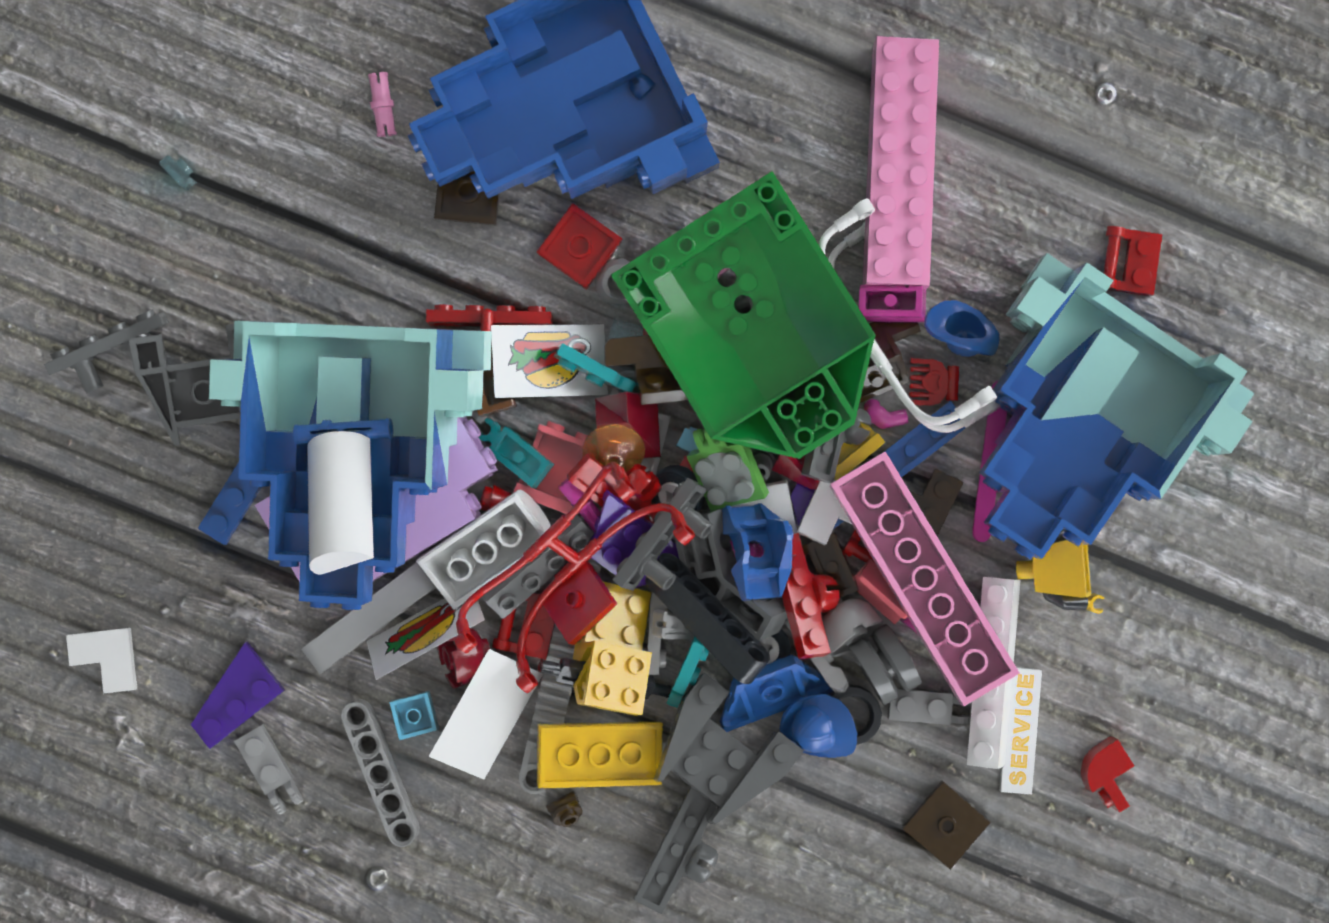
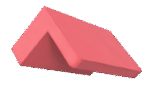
M870 559L854 575L859 587L857 592L895 625L901 618L906 619L908 616L879 568Z

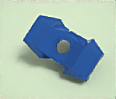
M762 503L742 507L725 506L722 509L723 535H729L733 543L737 563L733 566L731 572L741 600L782 597L792 569V538L794 535L792 526L787 520L778 517ZM749 542H757L762 546L763 555L761 557L750 555Z

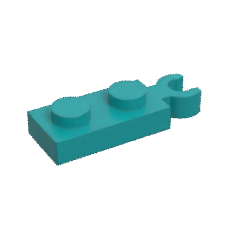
M563 343L558 346L553 356L559 359L558 365L573 373L577 369L587 374L585 379L596 386L610 385L623 393L632 392L636 385L632 380L619 375L618 372L605 367V365Z
M486 418L485 422L490 425L491 431L488 435L481 433L479 439L486 443H492L489 448L496 459L530 487L536 489L554 466V463L511 428L505 426L501 431V427L496 421Z
M695 636L666 702L667 705L678 708L688 684L695 685L701 668L697 667L699 660L705 662L709 654L706 647Z

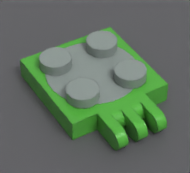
M705 428L704 432L702 429L693 431V438L698 449L690 451L687 459L698 483L707 489L704 497L710 510L761 500L767 497L769 491L750 447L711 439Z

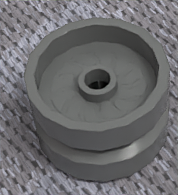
M884 624L874 630L872 635L875 645L879 650L878 652H875L871 644L863 638L850 644L849 649L881 703L886 705L898 698V690L892 680L893 677L907 691L922 684V681L907 649L901 640H898L891 628Z

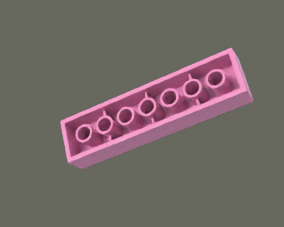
M877 36L872 47L866 198L870 200L875 211L865 218L862 285H905L906 288L909 285H923L925 290L930 286L939 40Z
M886 451L831 483L829 487L960 705L966 706L1020 674Z

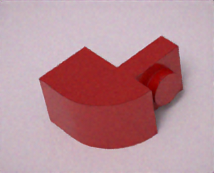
M1110 736L1088 751L1081 765V778L1085 788L1093 793L1100 788L1101 790L1097 794L1107 808L1112 806L1113 809L1120 813L1130 807L1114 779L1135 765L1118 739Z

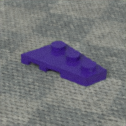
M248 642L243 644L191 723L193 729L209 749L217 745L285 691Z

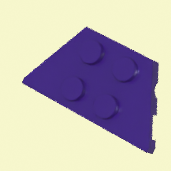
M606 490L602 498L604 504L601 514L596 518L594 525L595 533L590 541L593 538L597 539L608 528L635 512V510ZM644 517L636 519L608 538L602 544V548L591 558L614 575H617L619 564L631 556L636 549L635 544L639 537L648 532L653 524ZM672 538L661 554L670 553L679 558L675 540ZM645 575L636 588L646 584Z

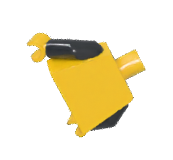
M1062 530L1043 559L1033 556V560L1016 562L1018 580L1034 579L1035 591L1043 593L1044 599L1063 610L1085 611L1087 609L1097 614L1103 612V609L1093 607V602L1096 599H1104V597L1091 593L1088 545L1081 543L1078 547L1063 537L1065 531Z

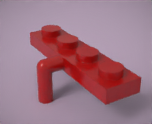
M438 304L434 306V310L426 309V322L429 326L481 327L480 331H491V325H553L552 312H546V307L529 306L527 311H515L514 306L502 305L496 306V311H492L489 308L484 309V306L466 305L465 310H453V305Z

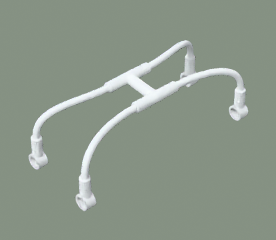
M868 198L858 202L852 210L835 220L834 224L824 232L819 241V246L824 254L827 242L838 230L841 232L856 221L865 219L875 211ZM865 222L857 230L844 237V240L833 249L828 258L833 268L838 255L848 246L851 248L864 239ZM874 339L870 357L877 368L880 369V372L885 375L903 404L927 428L940 433L953 432L964 426L967 428L1001 407L995 402L996 394L988 386L955 408V411L951 414L934 417L924 413L911 401L894 375L893 367ZM958 418L960 419L959 421H957V422H955V423H953V424L943 425V424H947V423L953 422V421L957 420Z

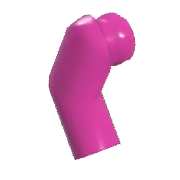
M870 399L864 404V410L868 412L872 423L878 428L886 429L909 423L906 409L888 412L880 406V402L876 399Z

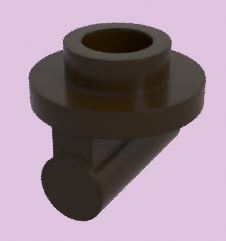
M574 791L546 805L554 824L563 827H569L577 823L583 812Z

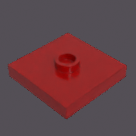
M572 203L536 253L587 290L623 239Z
M587 561L564 584H560L552 592L543 606L567 643L575 645L618 603L591 563Z

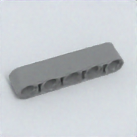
M415 563L372 595L371 602L362 605L359 610H352L301 650L317 672L322 674L436 589V586L419 564Z
M363 699L354 700L342 710V723L390 842L398 847H406L419 834V822L372 705ZM357 706L363 709L365 713L363 722H356L352 719L350 714L352 707ZM364 736H371L375 739L377 744L375 751L364 749L362 746V738ZM375 765L386 767L388 770L387 779L380 780L375 777L373 772ZM387 794H394L398 797L400 802L398 808L392 809L386 805L385 796ZM397 824H407L411 829V836L404 838L398 835L396 831Z

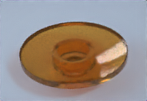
M607 425L592 431L586 437L582 446V456L584 457L589 453L604 466L610 462H616L627 472L634 464H641L643 462L645 446L640 435L634 430L621 425Z

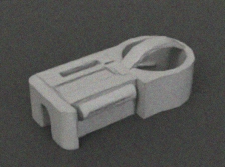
M659 609L654 611L653 637L693 640L694 635L672 612Z

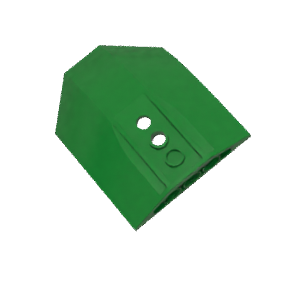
M773 171L611 274L677 380L711 439L800 459L855 424L875 333ZM726 268L732 269L736 275L735 283L730 287H724L718 281L719 272ZM747 295L751 298L753 306L748 313L742 314L735 309L734 302L738 296Z

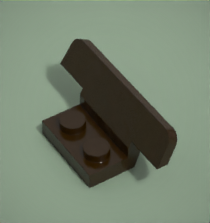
M918 322L869 323L875 333V340L893 367L892 371L901 386L909 383L902 354L895 342L921 332ZM871 357L860 403L893 389Z
M649 335L611 338L606 341L604 345L605 367L634 364L635 383L642 405L688 400Z

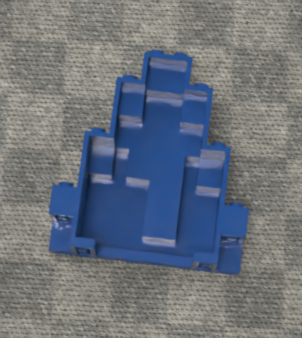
M517 0L486 15L488 26L484 28V31L492 48L431 77L430 80L433 88L428 91L436 107L441 105L443 107L409 123L413 133L409 134L408 138L415 152L422 151L426 162L421 165L429 181L435 179L441 187L475 171V174L470 175V178L477 192L484 191L488 199L520 183L527 187L554 174L562 194L569 192L571 199L603 184L608 188L637 174L643 189L649 187L652 194H655L682 180L687 184L718 169L720 161L706 135L708 121L695 94L687 96L641 0ZM642 73L649 76L656 84L638 100L631 93L629 82L631 80L636 85L639 82L636 76Z

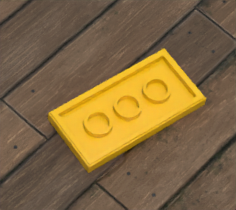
M659 721L538 724L537 787L572 788L662 785V782H656L654 777L662 757L663 723Z

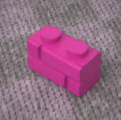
M860 285L859 309L867 322H925L926 290L923 285H909L908 288L905 285Z

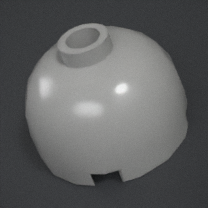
M840 598L836 608L829 610L822 618L831 656L837 657L850 651L848 647L850 644L861 638L867 640L873 635L874 630L882 626V619L869 603L861 599H849L843 602Z

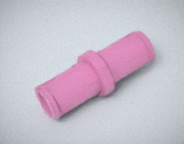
M379 72L380 83H378L376 73L368 74L372 95L370 105L375 115L377 137H386L385 126H387L389 136L397 135L392 110L394 101L391 100L388 72Z

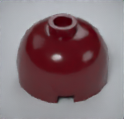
M472 627L470 632L476 638L478 645L468 654L462 652L456 646L455 639L458 635L437 646L441 665L445 664L450 673L444 675L450 686L454 689L470 684L487 651L490 649L488 640L486 638L481 639L479 633Z

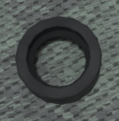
M848 684L849 687L845 692L838 694L833 691L828 695L839 700L849 696L858 697L867 704L870 712L869 721L861 731L857 732V745L876 735L881 725L882 711L878 700L870 691L859 685Z

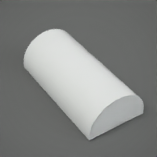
M335 431L318 435L311 439L307 446L309 568L314 573L321 575L372 559L374 556L370 438L348 431Z
M517 490L420 556L416 562L454 610L462 605L478 589L524 556L523 553L551 525L533 498L523 490Z

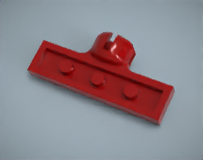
M587 453L566 476L568 481L584 493L604 465ZM634 464L626 472V475L637 492L628 501H624L614 491L613 487L616 483L612 472L605 477L591 496V499L603 507V494L608 490L637 511L652 505V499L662 490V486L652 471H645L647 467L641 464ZM658 512L650 513L643 517L654 524V518Z
M794 533L792 538V569L782 599L798 659L824 657L831 653L821 612H829V610L836 608L840 599V590L827 591V587L837 586V581L827 574L814 575L809 571L799 533Z

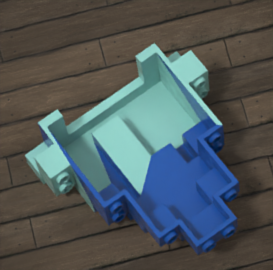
M1048 253L1040 258L1021 286L1023 290L1006 313L1011 318L1010 323L1022 332L1029 331L1006 363L1007 369L992 389L997 396L995 402L1001 406V409L1010 412L1013 416L994 442L997 444L996 448L979 471V474L985 477L983 480L984 484L996 492L1000 491L1003 493L984 521L990 527L988 532L1002 542L1006 538L1017 545L1014 550L1028 560H1031L1033 556L1043 559L1062 530L1065 531L1063 537L1078 547L1081 543L1091 545L1126 493L1138 501H1141V499L1146 501L1162 499L1194 450L1205 456L1210 454L1217 456L1220 454H1230L1253 422L1241 414L1254 395L1252 391L1240 384L1247 370L1221 353L1205 358L1200 357L1107 294L1106 291L1114 280L1088 263L1072 270Z
M234 321L233 359L210 360L209 399L221 400V406H241L239 480H250V486L255 487L270 486L268 560L279 561V566L298 567L300 562L299 601L310 602V607L328 608L330 603L342 604V609L359 610L362 605L372 601L373 566H375V572L390 573L395 572V568L405 564L406 525L415 522L416 495L437 493L439 487L448 485L449 446L457 445L458 417L472 416L473 410L482 409L483 370H491L492 331ZM390 418L393 422V438L370 439L374 558L318 575L309 568L308 444H295L293 427L295 424H320L323 420H331L332 423Z

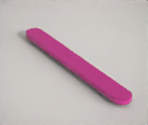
M998 381L992 384V389L995 387ZM1001 408L987 416L980 470L996 448L997 444L994 442L1005 428L1007 412ZM979 474L972 536L978 542H985L990 538L991 534L988 532L990 527L984 521L995 506L997 492L983 483L985 477Z

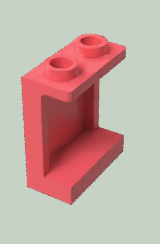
M548 421L546 426L538 425V431L532 446L554 463V466L536 489L520 479L516 483L513 493L517 490H523L536 503L567 514L573 506L561 490L558 489V486L567 479L566 475L587 453L595 457L598 447L592 444L593 437L577 432L575 437L563 433L564 426Z

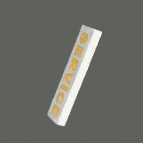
M1017 668L1020 674L1012 678L1005 766L1001 767L999 791L1032 795L1042 670Z

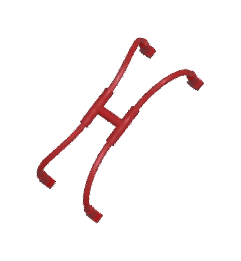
M610 462L601 469L573 508L549 527L523 553L524 556L473 593L459 610L458 620L456 621L458 637L455 639V644L462 652L468 654L478 645V642L470 632L466 614L477 600L512 576L529 561L532 562L547 547L568 561L536 600L520 631L516 662L519 677L516 679V684L525 693H529L538 685L537 679L530 671L528 660L525 659L526 638L535 616L552 592L560 584H564L598 552L608 538L636 519L659 511L671 514V520L675 527V530L672 532L681 544L686 546L695 537V533L687 525L682 512L670 504L659 503L643 507L622 518L603 532L597 539L593 538L579 553L559 540L557 537L571 525V520L585 506L612 470L616 483L613 489L620 498L628 501L637 492L634 485L629 481L625 469L616 462Z

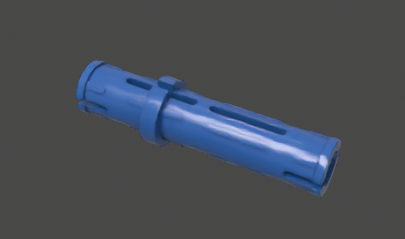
M390 418L332 423L331 420H323L320 424H295L293 427V439L296 445L308 444L311 439L324 434V432L350 431L362 434L370 439H392L394 434L393 422Z

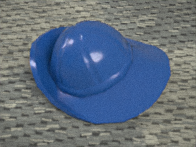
M952 300L936 304L926 314L924 325L927 332L935 339L946 342L949 350L956 355L971 357L976 354L986 356L996 354L1000 334L994 324L981 311L966 303Z
M812 694L801 697L790 704L782 715L779 728L781 733L804 750L803 753L818 757L836 758L851 755L856 749L857 730L853 717L848 708L837 698L827 694Z

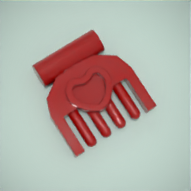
M910 359V364L929 365V367H910L911 372H929L926 375H910L909 377L910 380L922 381V384L911 383L909 385L911 389H925L927 391L909 393L910 397L928 398V400H911L915 405H936L941 403L945 396L946 401H958L960 366H947L946 370L942 362L934 359Z

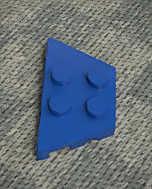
M790 655L766 664L751 684L741 683L733 677L719 722L722 729L729 732L782 712L801 697L812 694H829L834 690L828 685L819 671L796 656Z

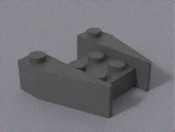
M234 324L225 325L230 356L215 359H233ZM162 334L129 339L134 372L175 446L181 444L178 428L240 419L241 406H221V400L209 399L210 360L212 359L168 365Z
M706 673L699 675L695 685H692L681 699L654 780L662 782L670 771L717 807L707 820L710 824H717L786 776L804 750L778 731L770 735L755 755L710 719L729 694V691Z

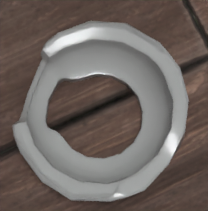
M624 258L608 261L596 276L595 287L604 302L630 305L625 297L616 298L611 295L608 279L613 272L631 261Z

